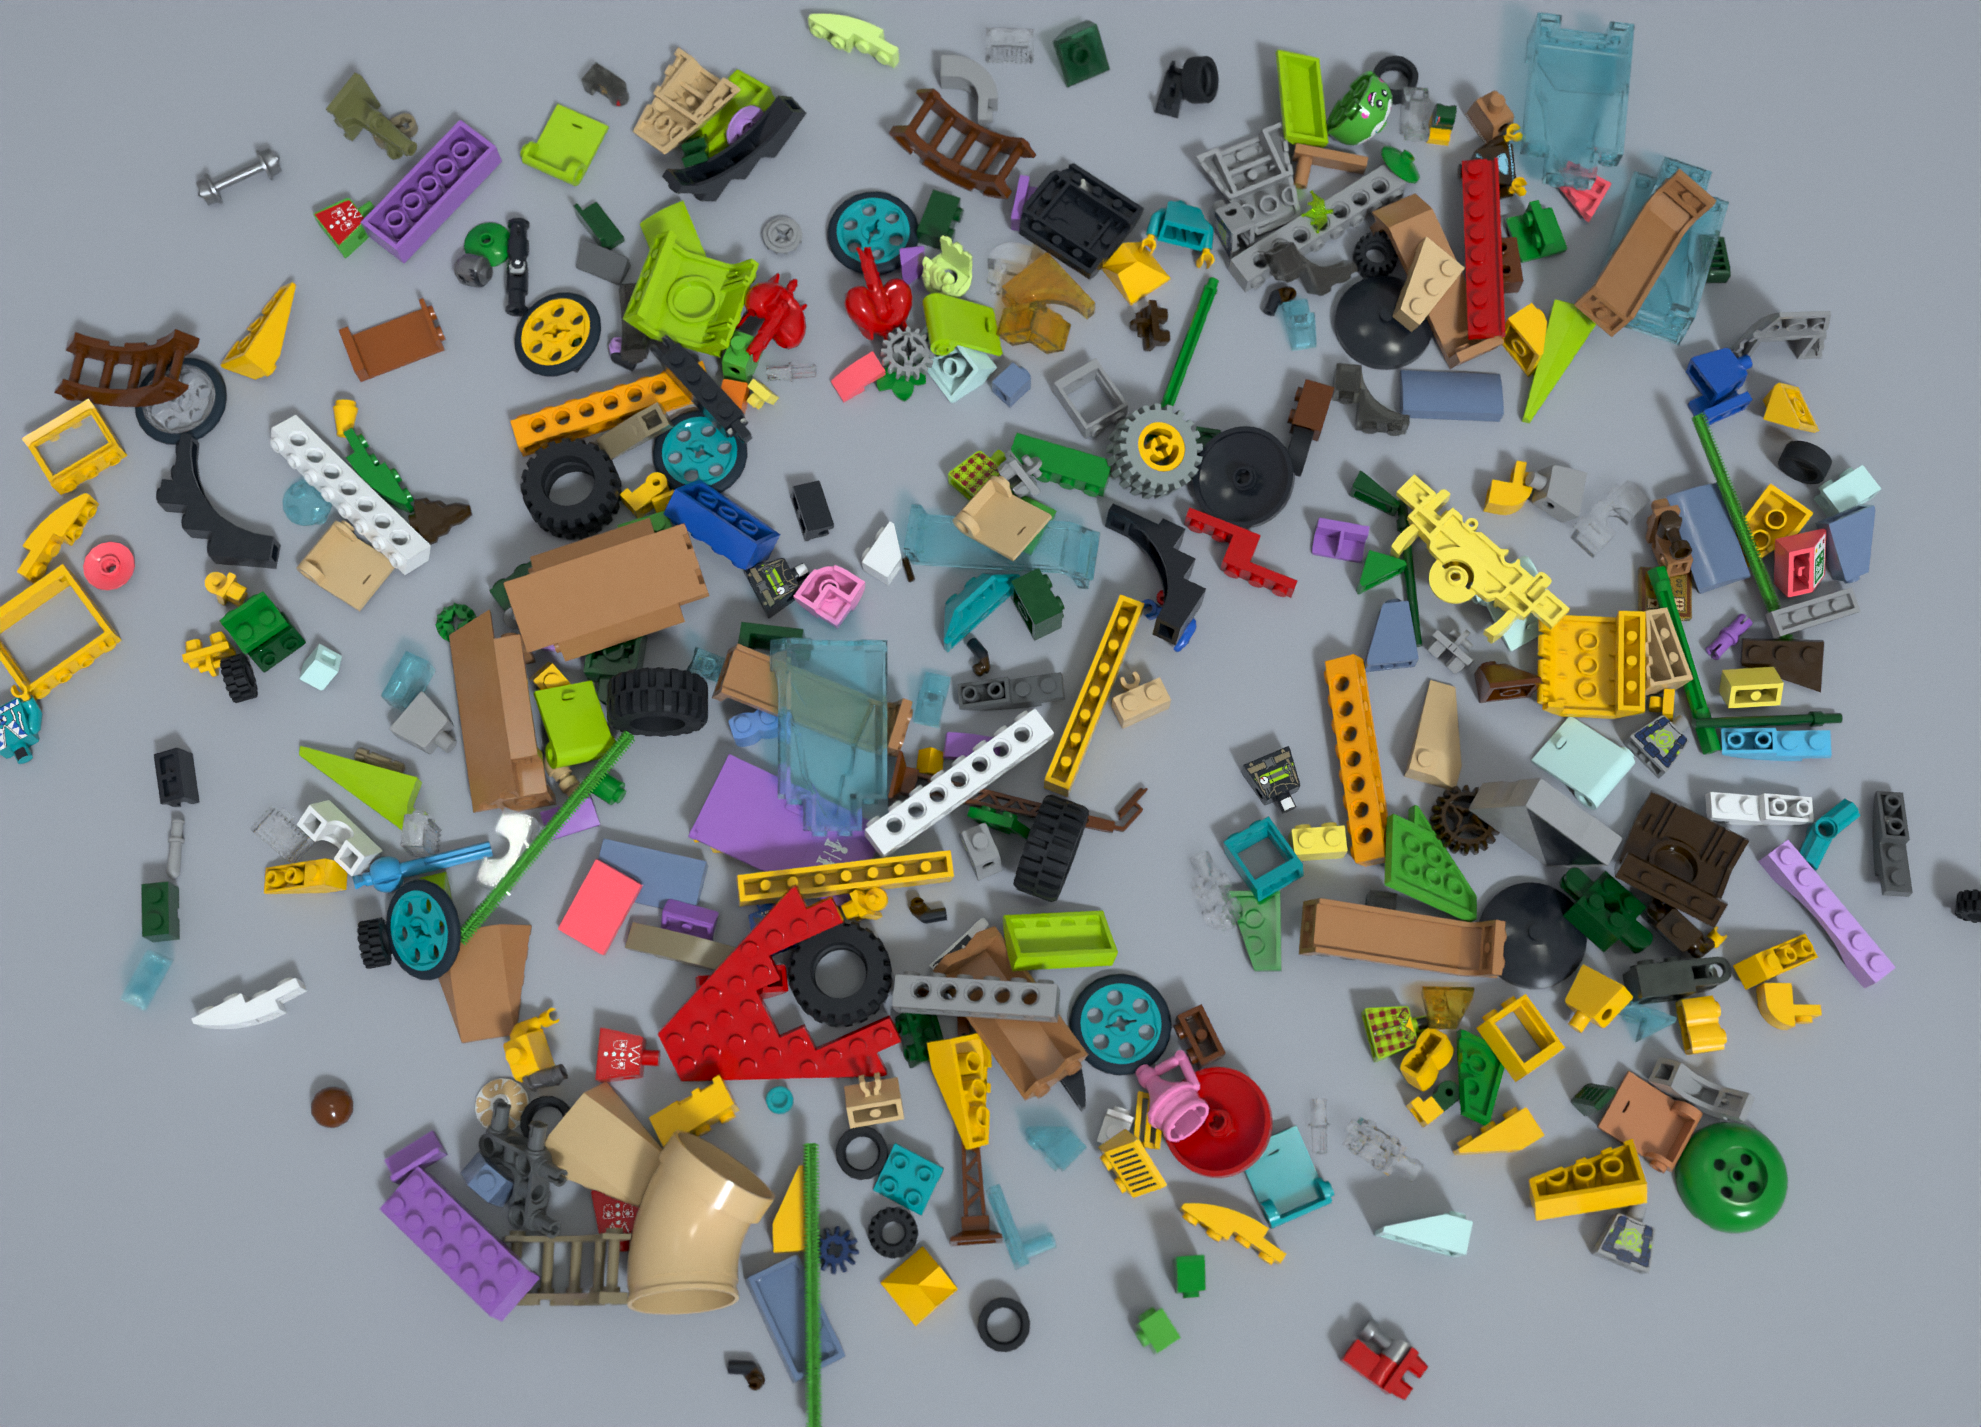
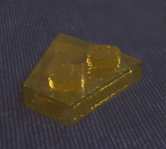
M1422 986L1421 996L1429 1029H1457L1473 1000L1474 987Z

